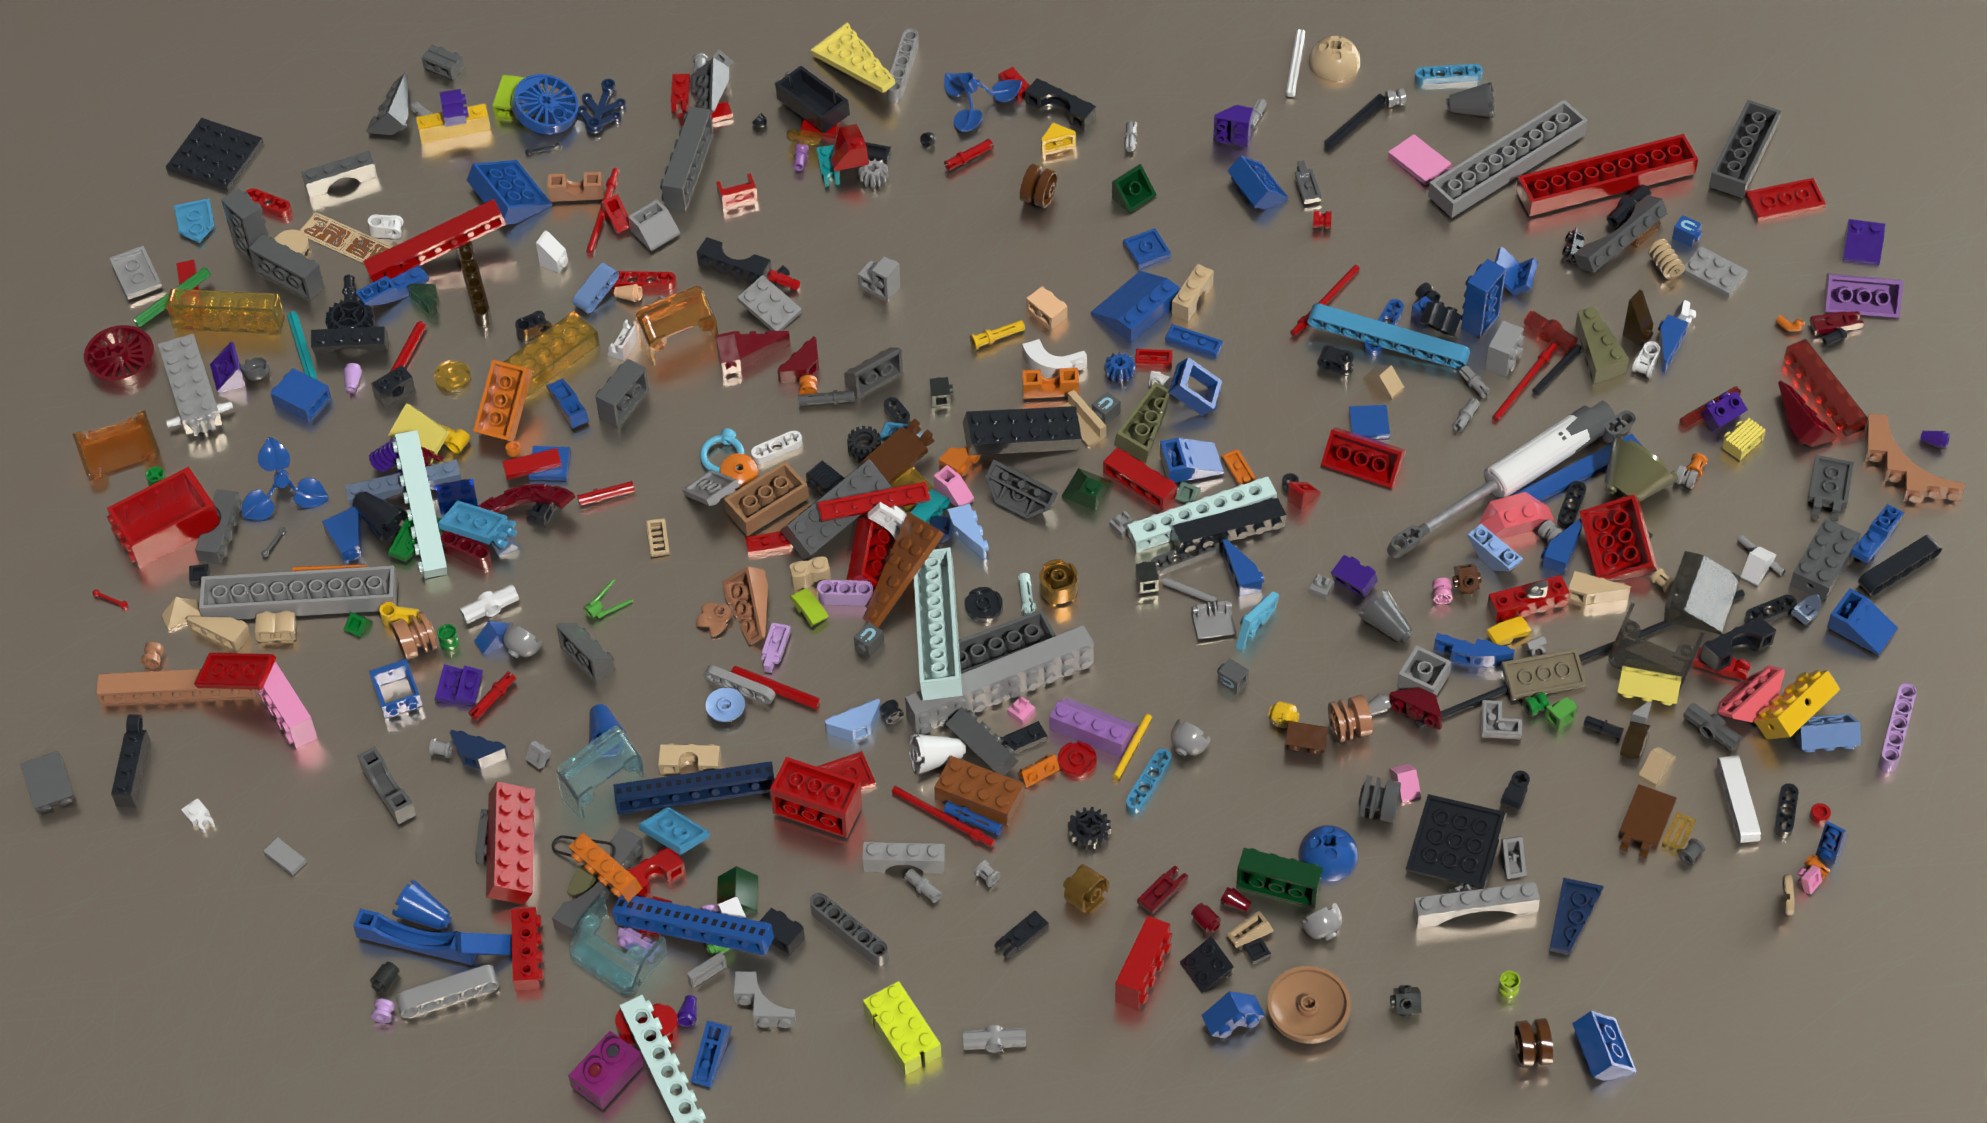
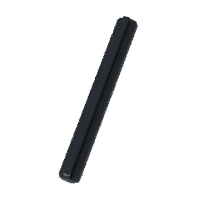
M1382 94L1375 96L1324 141V146L1328 150L1332 149L1385 102V96Z

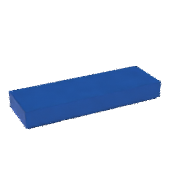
M1174 324L1171 325L1165 336L1166 342L1214 358L1218 356L1223 346L1222 340Z
M463 932L456 934L458 954L512 955V934Z

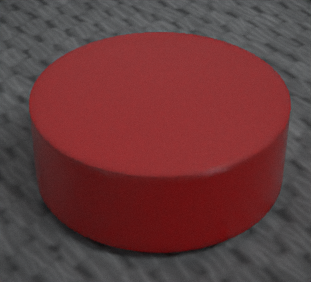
M1823 803L1814 804L1810 810L1811 820L1817 824H1824L1826 821H1829L1831 816L1830 808Z

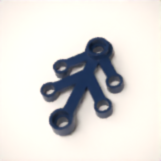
M612 79L602 81L603 93L598 105L590 93L582 95L583 104L588 105L595 113L594 117H591L587 107H578L577 115L580 118H584L587 122L585 128L589 133H599L604 125L610 122L619 123L622 119L621 113L618 111H614L611 115L601 119L603 115L615 109L624 110L626 108V101L623 98H619L614 103L606 106L609 96L616 90L615 81Z

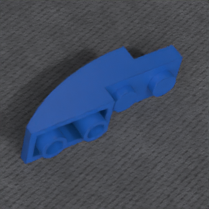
M418 265L392 279L385 276L355 291V294L364 305L387 304L414 294V288L428 282L429 277L421 266Z
M1887 504L1871 523L1869 530L1854 546L1850 555L1868 564L1885 545L1902 519L1904 512Z
M1437 633L1434 643V650L1451 655V662L1475 667L1501 666L1502 662L1513 660L1515 652L1514 649L1508 646L1494 644L1488 640L1477 638L1476 643L1472 644L1466 640H1459Z

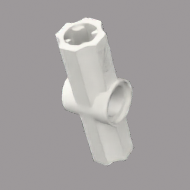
M511 584L494 593L491 591L482 593L477 601L460 608V613L465 623L469 624L483 616L493 617L497 615L501 608L518 601L519 596L515 587Z

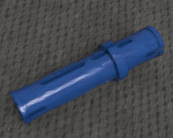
M947 801L943 810L944 813H948L959 818L961 822L966 821L997 836L1000 834L1003 824L969 810V807H962ZM957 811H960V812H962V813H964V814H967V815H969V816H971V817H967V816H965V815H963V814L958 813ZM976 819H978V820H980V821H983V822L989 824V826H988V825H985V824H983V823H981V822H979V821H976Z

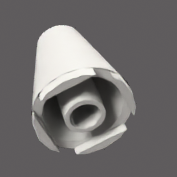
M912 734L909 739V745H912L909 757L913 770L917 771L916 774H921L947 764L951 756L961 759L963 754L966 753L965 743L961 742L958 738Z

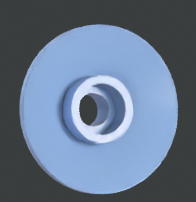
M732 688L717 689L706 700L708 715L720 722H729L737 719L745 708L744 697L739 691Z

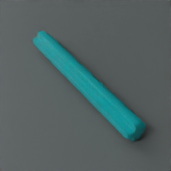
M290 311L287 314V319L304 374L317 380L298 314Z

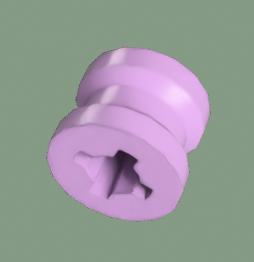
M387 999L375 1000V1010L372 1011L371 1018L379 1023H389L392 1019L391 1012L394 1010L395 1004Z

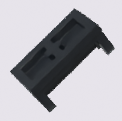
M537 502L533 509L528 511L527 515L529 516H527L526 520L527 522L546 527L557 506Z

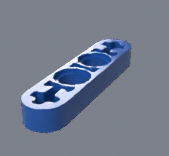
M1398 299L1390 300L1378 321L1383 322L1384 319L1388 318L1393 321L1390 324L1396 326L1403 314V302ZM1395 307H1398V308L1395 309L1394 314H1393V313H1392V308L1394 309ZM1366 340L1364 346L1365 353L1369 356L1378 355L1383 347L1378 345L1372 349L1370 347L1373 345L1368 343L1371 341Z

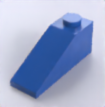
M1667 315L1665 321L1661 320L1658 331H1660L1659 346L1662 372H1666L1687 333L1689 323L1671 315Z
M1581 518L1551 540L1547 549H1543L1541 554L1543 568L1565 574L1582 531L1583 524Z
M1227 539L1223 540L1222 552L1239 596L1260 592L1262 583H1264L1263 573L1259 572L1256 564Z
M715 1021L706 1022L690 1082L707 1087L712 1086L725 1053L732 1026Z

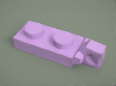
M772 622L762 650L761 659L764 661V672L772 673L774 664H779L791 632V626Z

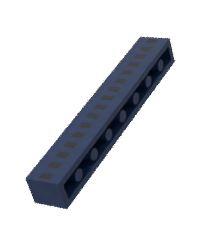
M772 761L613 784L617 815L769 793L775 778Z

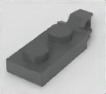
M1304 160L1298 161L1295 178L1304 204L1322 201V195L1313 169H1307Z
M481 809L475 851L476 862L479 864H484V858L487 856L488 810Z

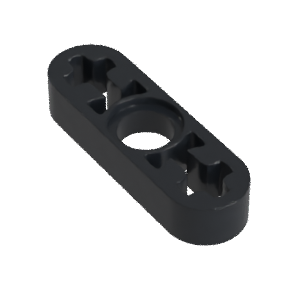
M1574 481L1568 488L1557 520L1559 527L1567 529L1576 521L1586 494V485L1583 482ZM1576 489H1579L1577 496H1574ZM1574 502L1577 507L1570 508L1567 506V503ZM1570 514L1569 519L1564 521L1566 515Z
M1783 595L1750 608L1746 611L1744 622L1746 624L1756 617H1761L1767 623L1790 615L1797 606V600L1792 595ZM1767 608H1772L1776 611V613L1768 614L1765 610Z
M1790 783L1784 784L1780 789L1774 824L1775 834L1782 838L1789 837L1792 834L1799 790L1794 784ZM1787 791L1791 792L1790 801L1786 800ZM1788 807L1792 813L1785 814L1781 811V808ZM1783 820L1787 821L1786 830L1782 829Z

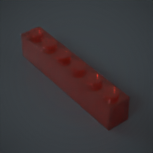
M1804 339L1787 346L1784 356L1785 362L1795 371V375L1802 380L1806 389L1813 394L1816 402L1823 407L1827 416L1834 421L1837 429L1845 437L1864 430L1868 417L1810 343Z

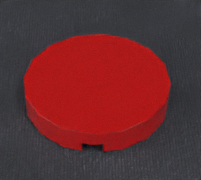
M1084 742L1067 743L1058 753L1060 771L1071 778H1083L1090 775L1097 766L1095 750Z

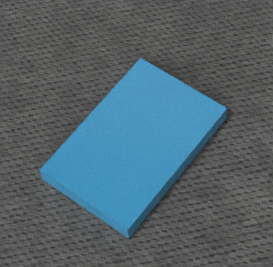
M666 807L639 824L640 831L679 855H682L710 837L708 830L670 807Z

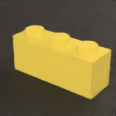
M1622 666L1618 693L1626 698L1636 696L1648 702L1657 700L1661 701L1660 703L1664 705L1677 704L1681 676Z

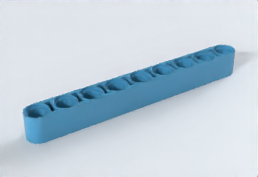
M1314 304L1307 320L1310 326L1362 342L1366 340L1371 341L1368 343L1459 370L1466 366L1470 355V349L1464 345L1323 304Z

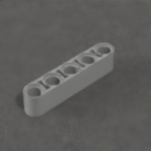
M906 29L902 34L890 72L896 83L887 90V98L890 102H899L903 98L919 48L918 32L915 29Z
M484 965L402 991L397 994L396 1001L401 1016L403 1018H410L492 992L499 987L494 967L492 965Z

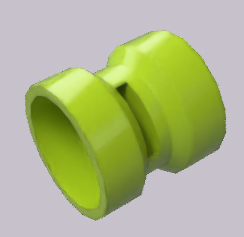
M1505 971L1501 974L1498 992L1502 997L1511 999L1517 996L1521 979L1516 972Z

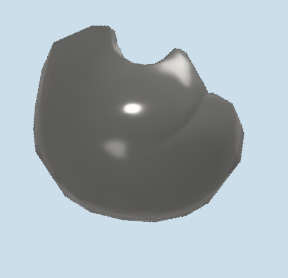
M255 357L251 360L246 359L244 366L240 364L243 376L250 381H259L270 371L269 362L262 357Z

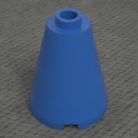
M595 705L589 712L590 751L602 758L616 756L618 751L622 748L624 750L627 747V733L606 705Z
M411 880L412 885L407 884L395 903L398 905L397 911L393 909L392 915L439 930L443 927L447 928L452 919L450 911L417 881Z

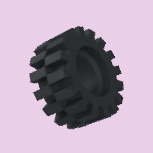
M858 426L856 431L854 429L851 430V434L849 433L847 438L850 456H854L855 460L860 458V461L866 458L881 445L879 432L877 433L875 428L872 430L870 426H868V429L865 426H862V429H860ZM860 441L871 442L870 445L864 447L857 445Z

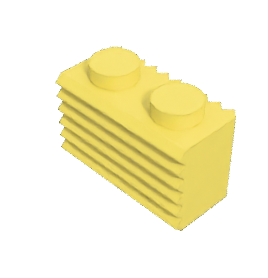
M1750 417L1744 422L1739 421L1733 432H1727L1724 435L1722 448L1741 461L1763 441L1766 430L1751 420Z

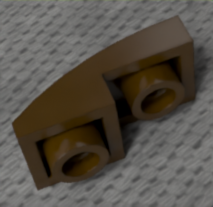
M1631 721L1620 750V755L1632 759H1640L1645 749V741L1650 733L1651 725Z

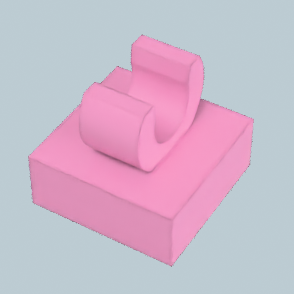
M1019 697L1008 708V714L1022 724L1035 712V707L1023 697Z
M1812 865L1809 870L1801 868L1797 872V875L1801 876L1798 882L1803 885L1805 893L1811 895L1822 883L1820 868Z

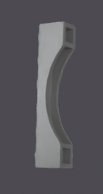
M1536 882L1415 898L1413 913L1417 928L1436 926L1461 915L1482 911H1504L1517 915L1538 912L1540 898Z

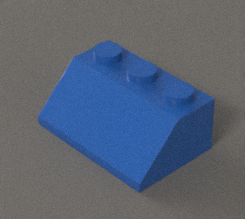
M1240 155L1227 170L1231 175V180L1241 188L1240 192L1248 197L1250 205L1256 209L1266 210L1287 201L1289 198L1265 166L1259 161Z
M1590 1011L1572 1023L1575 1030L1574 1034L1580 1042L1582 1054L1587 1060L1589 1072L1593 1078L1609 1081L1637 1073L1616 1018Z

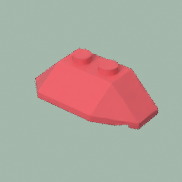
M1523 492L1490 501L1478 526L1482 524L1499 539H1504L1537 530L1549 519L1555 524L1556 522L1549 506L1530 494Z
M1768 665L1764 670L1747 677V679L1740 682L1719 701V715L1753 722L1759 716V712L1772 704L1771 701L1779 696L1784 669Z

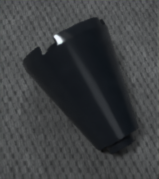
M360 492L354 498L355 508L381 541L391 539L401 529L399 525L401 521L405 522L407 518V512L404 509L369 492Z

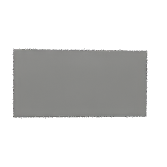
M278 837L263 851L264 855L292 876L307 863L303 856Z
M720 952L689 971L687 977L690 986L695 988L725 969L727 965L724 954Z

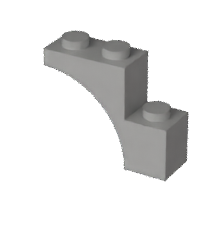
M756 972L735 973V1003L741 1005L754 1004V1026L762 1028L769 1026H779L781 1028L796 1027L795 1009L783 1008L769 1001L758 986Z

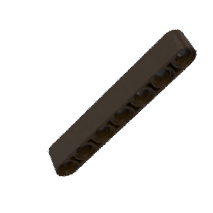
M471 241L456 248L475 322L479 326H487L491 323V313Z

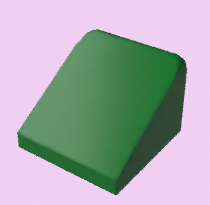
M350 612L343 630L361 637L372 620Z

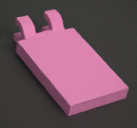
M1415 134L1388 152L1389 158L1425 186L1454 168L1451 166V162Z

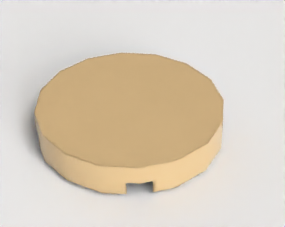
M285 230L274 238L278 243L287 245L291 250L300 252L303 255L309 249L308 238L300 230Z
M1789 874L1784 875L1782 879L1785 914L1794 916L1792 875Z

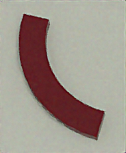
M530 484L504 491V494L495 498L491 497L477 507L500 513L517 505L539 502L552 504L563 509L575 498L573 492L560 486Z

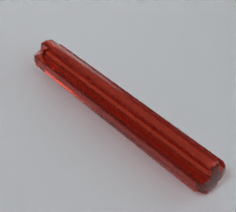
M1737 386L1726 391L1730 394L1737 391L1739 396L1741 395V390ZM1717 396V397H1715L1714 399L1708 401L1707 403H1709V402H1711V401H1713V400H1714L1715 402L1720 401L1719 396ZM1707 403L1681 417L1679 424L1686 428L1703 418L1700 412L1706 409L1704 405Z

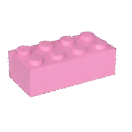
M275 662L263 689L258 690V695L263 703H267L270 715L276 717V724L280 730H284L287 742L289 744L293 743L295 748L298 749L318 738L311 716Z

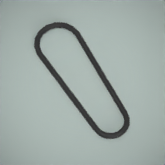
M566 835L556 837L552 842V850L558 854L571 857L569 853L556 850L555 843L561 838L575 840L577 837ZM591 839L595 843L610 845L613 848L611 857H615L616 847L613 843Z

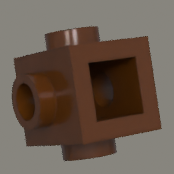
M1471 563L1454 566L1455 576H1452L1454 588L1456 587L1463 594L1474 593V590L1480 589L1479 583L1482 582L1476 565Z

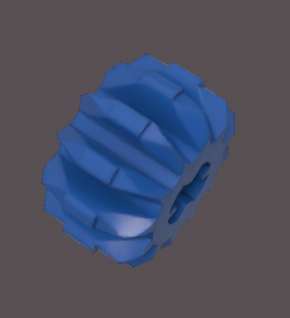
M1119 351L1118 355L1112 353L1111 357H1107L1104 370L1107 378H1111L1112 382L1118 380L1119 383L1122 380L1128 382L1129 378H1133L1136 365L1133 357H1129L1127 353L1122 355Z

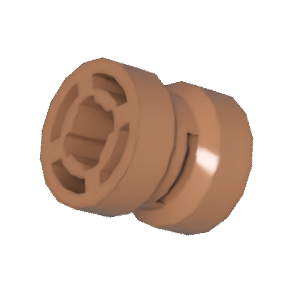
M156 642L146 643L144 648L145 654L142 655L140 661L141 664L150 669L158 668L161 663L160 657L163 656L165 650L164 647Z

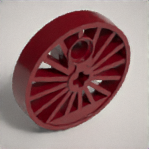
M129 325L113 326L100 331L88 342L84 351V362L90 375L98 383L109 387L128 386L140 381L151 371L155 363L154 345L151 337L140 328ZM123 336L122 342L120 343L118 337ZM114 338L115 343L112 344L109 339ZM124 366L131 372V374L126 375ZM121 369L122 376L118 377L119 370Z

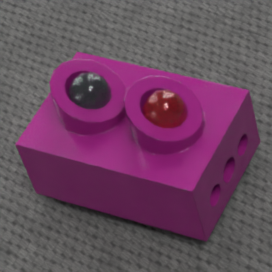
M609 1031L568 1075L570 1085L574 1090L603 1110L644 1065L642 1053Z

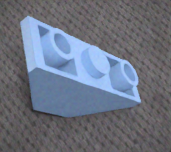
M1482 524L1467 536L1479 559L1493 571H1510L1523 561L1520 555Z
M879 698L867 701L859 707L850 708L844 713L833 715L824 720L826 733L853 742L871 735L881 713L879 710Z

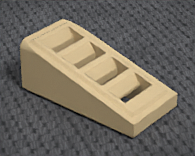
M665 518L646 521L651 557L670 555ZM662 528V531L651 532L653 529ZM663 535V537L652 538V536ZM664 541L662 544L653 545V542ZM665 547L663 551H654V548Z
M1258 911L1226 935L1234 946L1238 948L1268 935L1274 930L1262 913Z

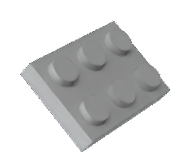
M144 246L109 258L128 300L162 288L161 281Z
M1700 246L1686 263V269L1682 273L1729 298L1745 279L1748 270Z
M763 275L737 297V301L771 331H782L802 313L801 307Z
M711 469L684 487L682 491L689 498L708 506H713L719 503L720 499L724 496L732 494L740 485L737 479Z

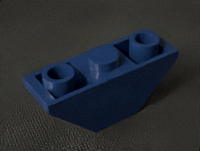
M450 731L453 746L463 765L481 770L508 758L506 745L501 742L489 741L481 736L475 737L464 731Z

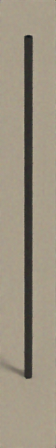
M1742 589L1580 654V661L1582 663L1745 596V593ZM1507 685L1442 710V719L1482 703V700H1490L1508 693ZM1418 720L1416 721V726H1417L1418 728H1421V727H1424V726L1427 725V724H1425V723H1423V722H1420V721H1418Z

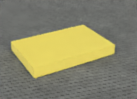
M406 403L388 436L394 439L395 434L418 430L421 446L437 454L450 431Z

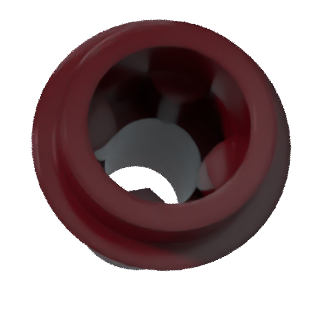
M1229 887L1226 888L1220 900L1224 903V906L1246 913L1252 903L1235 888L1231 889Z

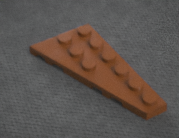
M907 513L862 618L863 620L879 628L944 533L912 513Z

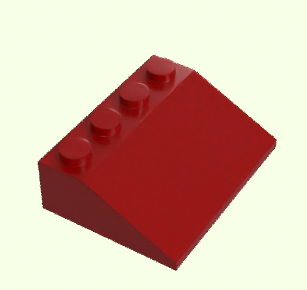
M1635 494L1579 511L1596 577L1615 581L1644 576L1658 570L1641 504Z

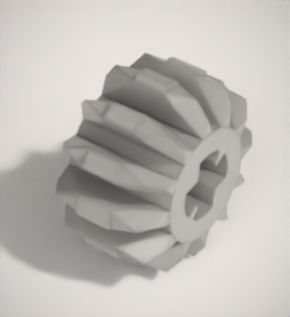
M876 159L873 161L869 160V165L861 166L858 171L861 183H864L865 187L870 185L872 189L874 186L880 188L881 184H886V180L889 177L888 167L886 164H883L882 160L878 162Z

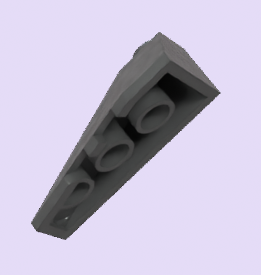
M712 58L691 75L690 89L695 95L693 97L694 100L697 102L696 107L710 109L711 113L715 111L729 81V67L715 58Z

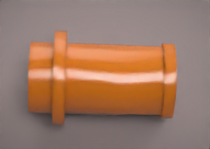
M1811 854L1804 862L1807 869L1812 865L1819 867L1822 880L1831 872L1830 869L1818 860L1817 855Z

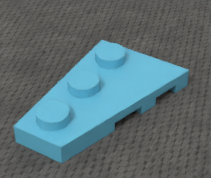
M1273 591L1267 597H1263L1258 606L1255 605L1248 615L1245 614L1240 621L1242 626L1235 648L1243 651L1246 647L1247 638L1252 639L1259 625H1263L1275 611L1279 594Z

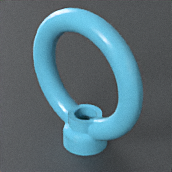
M728 428L722 429L721 435L709 438L702 445L700 460L707 470L713 469L720 472V467L713 465L707 457L709 448L716 443L732 444L736 448L737 453L745 454L741 442L735 438V431Z

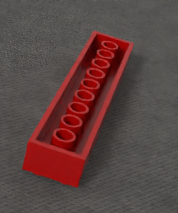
M1680 134L1518 176L1516 192L1528 215L1533 216L1633 190L1639 185L1649 186L1695 174L1698 157L1685 134Z

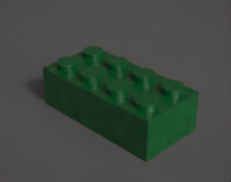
M1243 848L1237 867L1236 889L1315 908L1321 890L1323 867L1314 863L1300 862L1294 858L1280 857L1274 853L1260 852L1254 848Z

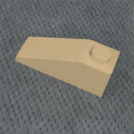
M188 616L187 618L191 631L236 653L251 636L248 625L244 621H238L232 617Z

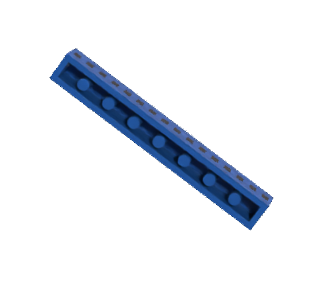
M636 895L629 902L620 896L612 910L615 925L764 956L774 939L772 925L764 921L760 922L744 917L730 916L728 914L696 909L671 902H662Z

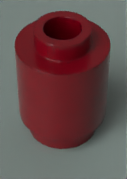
M1200 903L1192 910L1193 920L1206 933H1214L1220 928L1221 918L1208 905Z

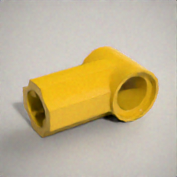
M441 425L450 431L443 444L447 445L452 452L459 454L470 441V435L462 429L455 431Z
M385 602L379 608L381 622L387 627H392L391 623L404 619L408 626L412 625L411 615L415 616L417 622L419 621V609L396 607L392 602Z

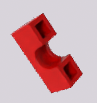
M670 848L661 849L651 858L642 860L639 865L632 869H627L642 887L636 896L643 898L651 894L648 882L650 877L660 875L669 883L686 873L684 862Z

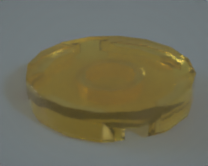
M791 129L786 134L788 140L792 142L797 140L807 145L820 144L822 139L821 135L805 130Z
M446 361L436 368L434 381L441 391L455 393L464 390L469 385L471 372L469 367L462 361Z

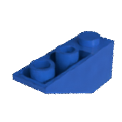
M1826 821L1816 855L1825 861L1835 863L1845 846L1848 837L1846 830Z

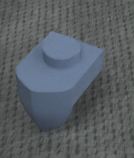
M1819 595L1806 597L1792 610L1791 614L1807 625L1820 611L1821 601Z

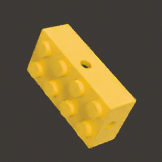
M1816 670L1811 673L1803 672L1799 674L1793 684L1785 687L1783 694L1775 697L1769 707L1759 712V716L1754 722L1766 740L1791 737L1840 690L1828 670Z

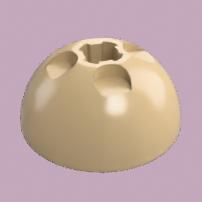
M1328 36L1318 41L1312 48L1309 55V66L1317 76L1323 79L1341 81L1352 77L1359 70L1360 54L1356 46L1347 38Z

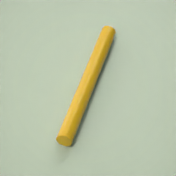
M1144 715L1112 775L1114 779H1120L1152 719L1151 715Z

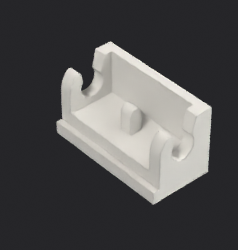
M627 319L623 322L621 333L614 344L611 343L608 347V356L622 361L626 360L641 335L639 322L634 321L632 326L628 324Z

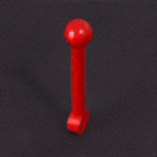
M97 589L92 592L94 597L99 596L120 605L122 609L128 608L127 601L121 602L100 593Z

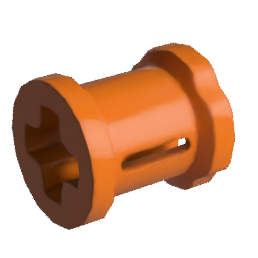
M1694 453L1691 463L1686 468L1690 471H1698L1697 478H1699L1702 474V468L1706 466L1708 459L1703 454Z

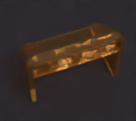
M694 286L648 305L636 313L640 346L652 366L656 365L654 353L660 352L665 348L667 344L666 338L697 325L702 331H710L715 339V335H718L717 320L701 286Z

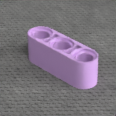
M822 580L817 585L818 601L823 605L867 606L873 595V586L868 581Z

